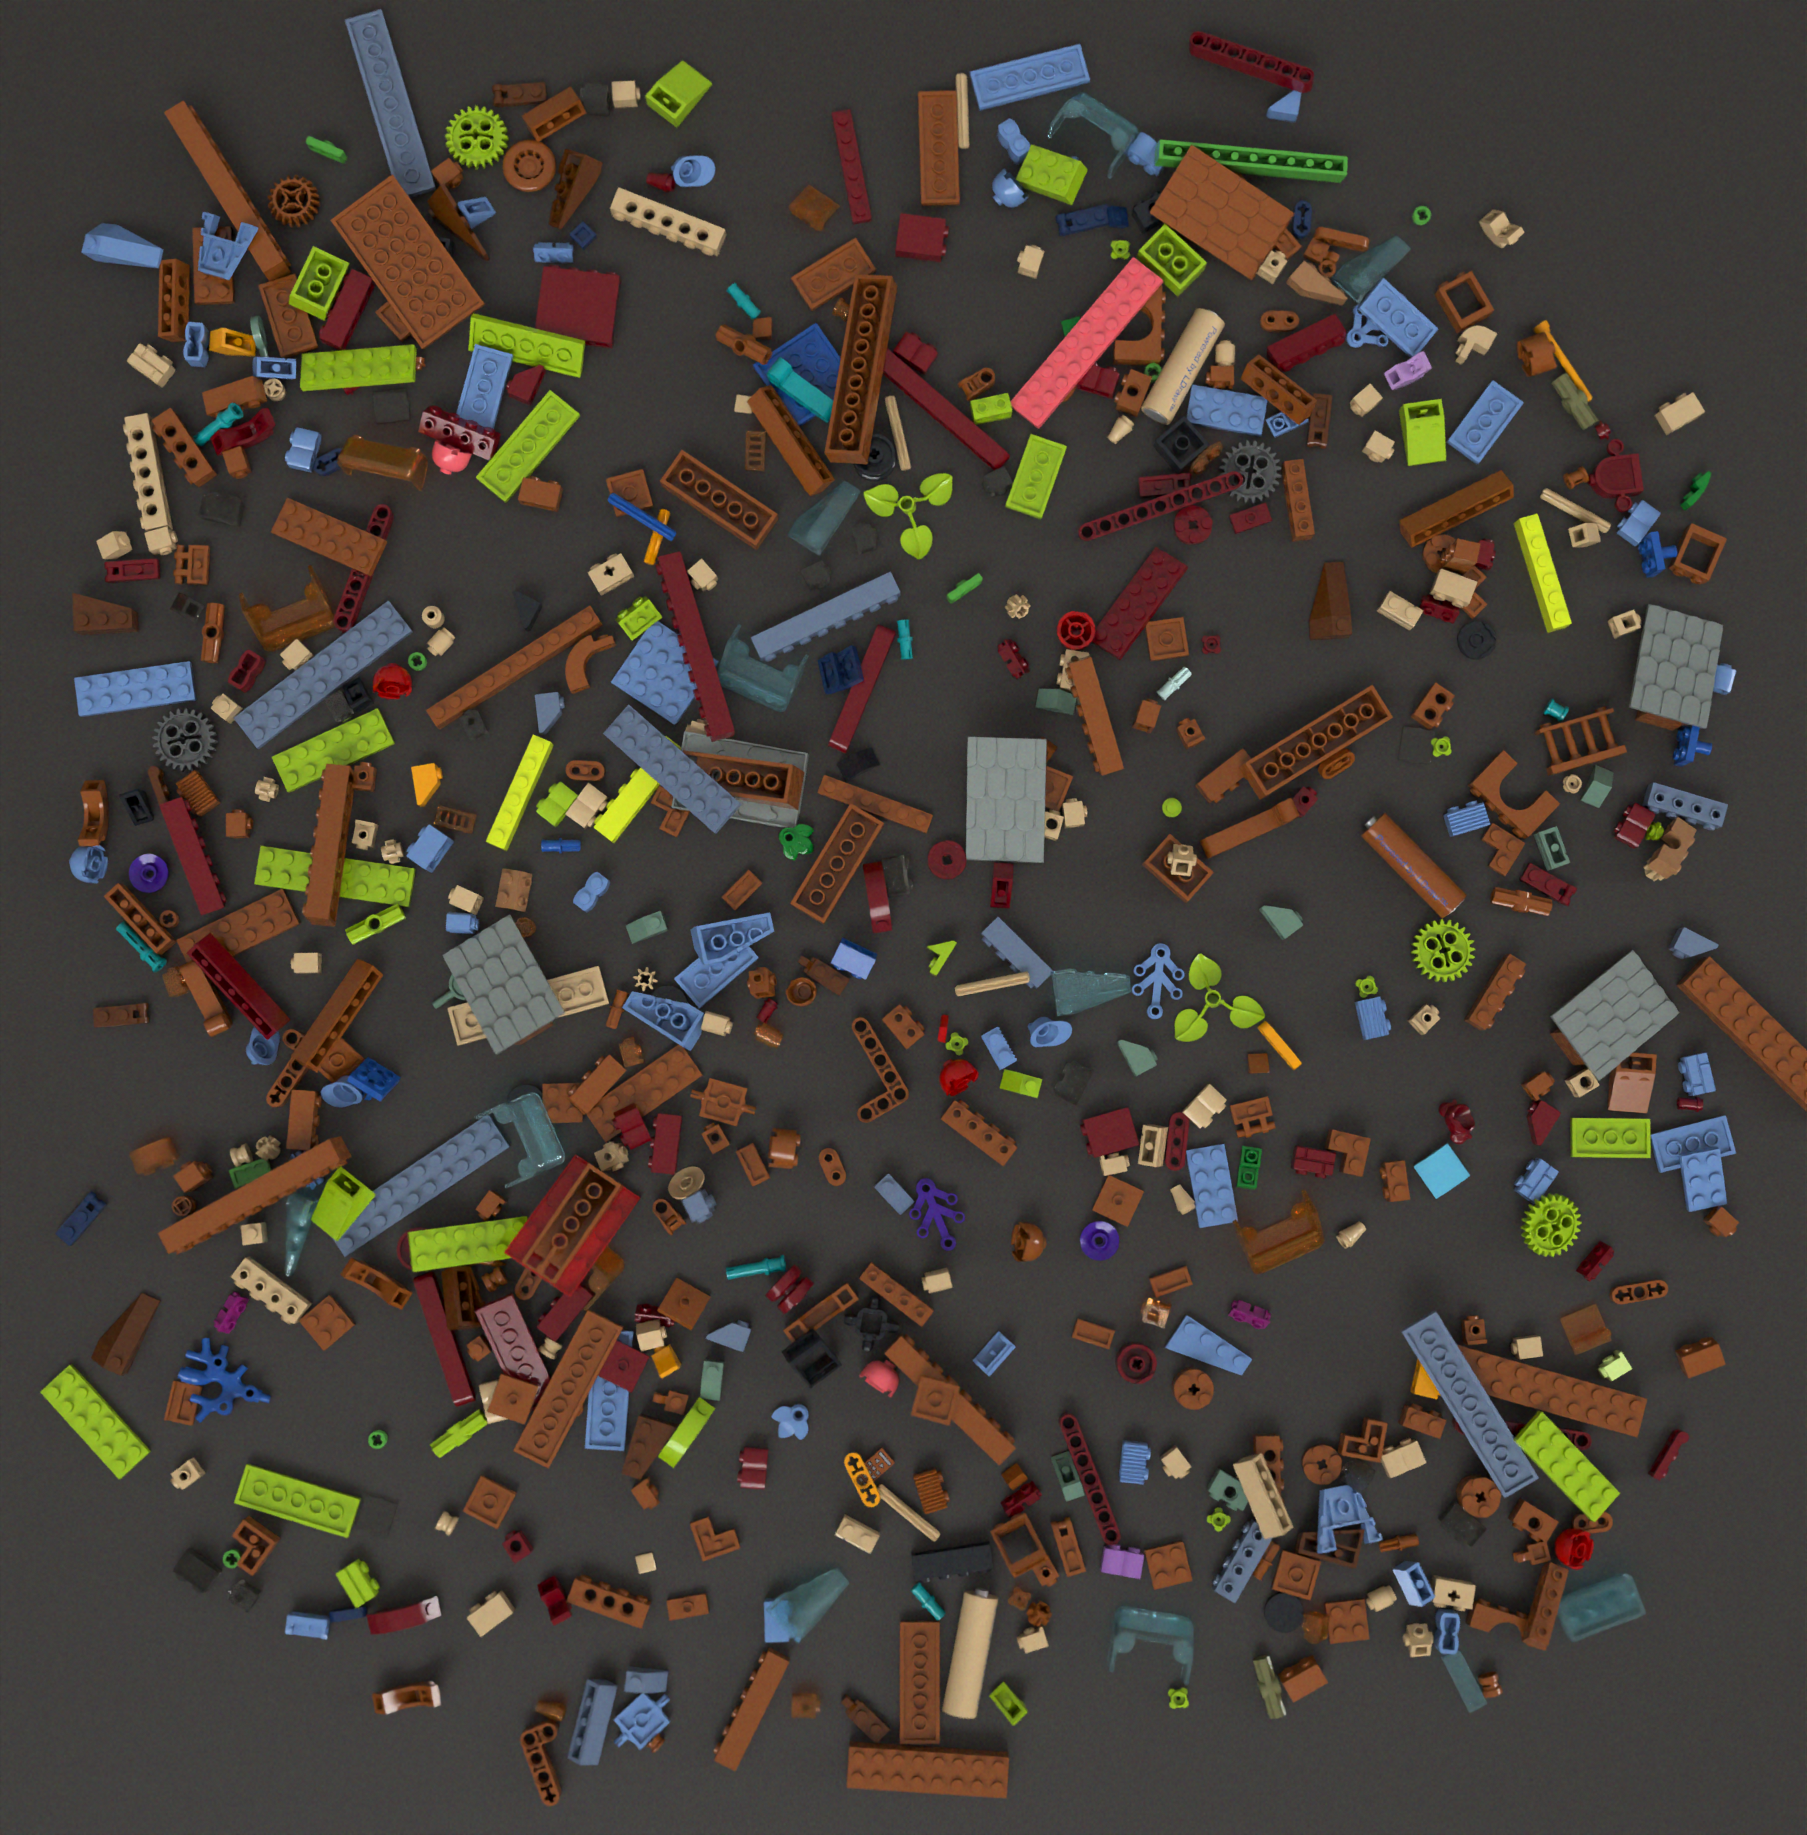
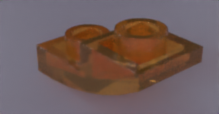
M1221 441L1214 443L1204 450L1193 462L1188 472L1198 475L1206 471V467L1209 464L1208 458L1212 460L1220 456V452L1223 449Z

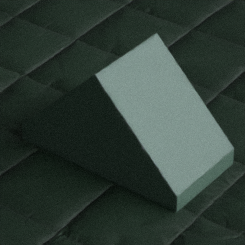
M1039 689L1035 708L1073 715L1076 698H1073L1071 693L1060 689Z
M1595 765L1580 801L1599 808L1612 788L1614 772Z

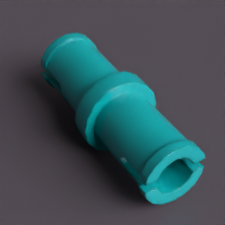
M733 283L728 288L727 292L737 302V306L739 308L742 307L752 320L761 313L750 300L751 297L745 295L736 283Z
M909 620L897 621L899 633L897 641L900 643L901 660L913 659L911 646L913 638L910 637Z
M920 1582L912 1587L911 1593L917 1597L922 1603L921 1606L926 1608L936 1621L945 1615L946 1611L941 1608L935 1601L933 1594L930 1595Z

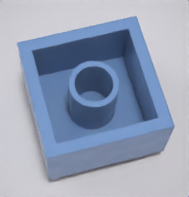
M429 824L420 830L418 834L419 839L416 843L413 842L408 847L406 857L432 873L454 841Z

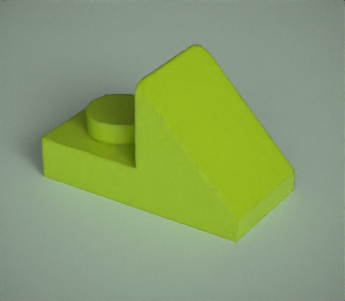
M949 941L927 946V949L939 956L938 959L934 957L928 966L931 968L929 973L937 976L957 942Z
M1004 1069L1000 1089L1038 1098L1042 1079Z
M1004 1682L989 1695L1013 1726L1028 1712L1024 1702L1018 1699Z

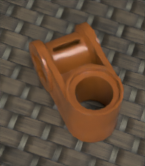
M983 368L958 383L959 388H962L965 392L968 402L994 386V371L990 368ZM984 375H989L992 379L989 382H983L981 378Z
M659 1198L653 1203L652 1209L654 1214L671 1236L674 1234L673 1231L681 1225L687 1224L668 1199ZM664 1202L667 1205V1210L659 1212L656 1208L657 1203Z

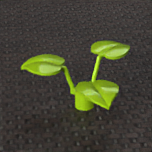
M946 473L927 477L920 486L921 493L925 495L922 498L914 497L912 499L910 496H903L898 501L899 495L897 490L888 484H882L865 491L864 497L870 509L881 517L891 516L894 513V506H899L905 514H908L913 528L906 529L902 533L900 541L903 549L919 560L929 552L933 536L927 526H916L912 513L916 510V502L929 499V502L935 506L948 502L952 494L953 477L951 474Z
M1198 954L1191 964L1189 980L1191 985L1197 990L1206 987L1208 991L1205 995L1206 1005L1199 1015L1192 1009L1183 1010L1177 1015L1175 1019V1039L1183 1042L1200 1039L1208 1028V1023L1201 1017L1209 1007L1216 1008L1219 1004L1232 1010L1230 1020L1239 1028L1252 1027L1263 1020L1265 1014L1261 1006L1248 996L1236 997L1233 1001V1007L1224 1002V1000H1221L1220 993L1210 988V986H1215L1219 983L1221 969L1211 959L1203 954Z

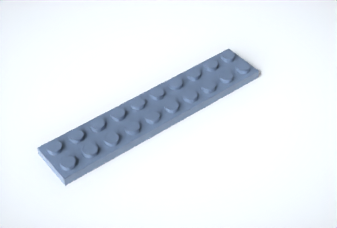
M382 9L346 19V26L391 175L395 176L409 197L436 190Z
M388 600L240 712L234 719L255 747L260 749L413 631Z
M487 1114L372 1191L376 1196L338 1241L334 1238L333 1240L344 1257L348 1256L508 1149L510 1145L491 1116Z
M1434 1310L1403 1328L1401 1332L1504 1498L1537 1480L1539 1477L1521 1448L1513 1441V1435L1437 1312Z

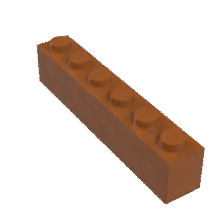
M769 385L759 388L747 401L752 412L756 415L762 427L777 446L809 496L821 493L835 480L773 386Z
M1500 470L1399 520L1400 533L1408 544L1414 547L1513 498V483Z
M1086 656L1067 662L1068 668H1065L1068 680L1071 679L1073 684L1070 689L1073 698H1077L1079 704L1076 705V710L1079 717L1082 716L1084 724H1081L1084 735H1088L1089 738L1087 747L1089 753L1094 755L1095 760L1092 761L1095 772H1099L1103 776L1124 769L1092 657Z
M357 959L291 1057L302 1066L318 1072L383 974L373 965Z
M770 1647L767 1652H762L758 1660L761 1664L758 1670H753L749 1678L752 1682L749 1688H744L740 1699H742L740 1707L735 1706L731 1717L734 1719L731 1725L726 1724L722 1733L725 1737L722 1743L718 1742L713 1751L716 1754L714 1761L733 1771H736L790 1662L788 1656Z

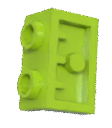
M646 596L637 598L632 603L633 606L620 611L615 619L631 640H634L662 618L661 614Z

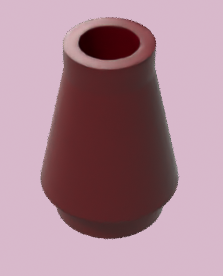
M649 172L647 175V184L667 193L674 191L676 182L671 173Z

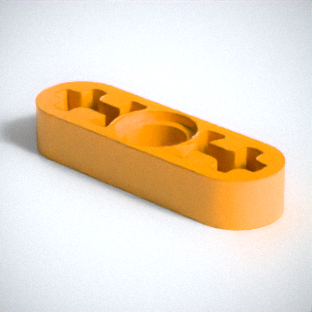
M1264 1021L1257 1027L1293 1070L1302 1064L1269 1023Z
M856 1452L849 1453L844 1460L845 1467L863 1503L868 1507H874L880 1502V1493L861 1455ZM851 1456L854 1459L858 1458L859 1461L856 1463L858 1468L862 1466L864 1469L858 1471L855 1475L852 1473V1471L856 1470L854 1465L848 1464ZM859 1474H865L868 1477L866 1485L858 1484L857 1476ZM871 1484L873 1488L869 1490L872 1495L876 1494L877 1496L874 1499L875 1503L867 1501L868 1493L867 1491L862 1493L861 1489H865Z

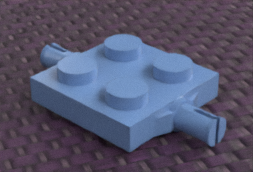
M642 1693L614 1718V1721L622 1731V1734L614 1740V1743L620 1747L628 1739L641 1750L670 1723L669 1718L662 1710V1707L670 1701L667 1695L664 1694L657 1702L652 1700L647 1694Z

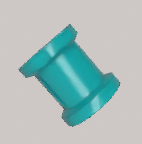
M1550 699L1543 714H1549L1561 723L1568 713L1569 707H1563L1557 704L1554 699Z

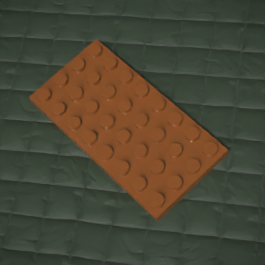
M393 174L331 219L333 225L423 350L485 305Z

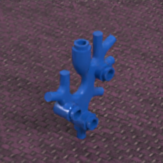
M210 1338L202 1339V1351L200 1353L187 1350L185 1356L186 1358L205 1363L207 1369L201 1371L186 1366L185 1368L181 1367L178 1374V1379H181V1382L191 1385H205L213 1381L219 1382L222 1385L221 1394L214 1399L196 1394L191 1395L190 1401L202 1406V1410L195 1419L201 1423L209 1413L214 1411L223 1416L231 1414L234 1409L233 1399L236 1397H243L248 1402L259 1403V1401L269 1403L271 1395L262 1393L263 1390H259L255 1386H246L241 1382V1376L248 1369L243 1364L234 1372L230 1373L225 1370L228 1366L226 1355L229 1347L221 1345L219 1353L213 1355L210 1349ZM218 1359L222 1360V1364L220 1366L215 1365V1362ZM249 1390L254 1392L252 1397L247 1396ZM226 1403L228 1408L222 1411L221 1406Z

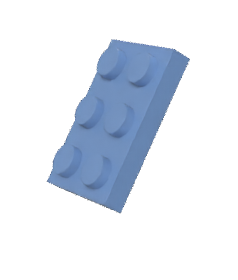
M1716 1146L1679 1154L1686 1209L1692 1212L1727 1204L1720 1148Z

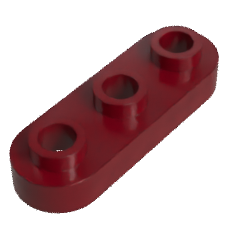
M1182 1112L1172 1114L1168 1125L1165 1165L1173 1171L1182 1169L1185 1164L1189 1118ZM1177 1118L1182 1120L1180 1126H1177L1175 1123ZM1174 1138H1179L1180 1143L1178 1145L1173 1143ZM1173 1157H1176L1178 1159V1162L1175 1165L1171 1163V1159Z

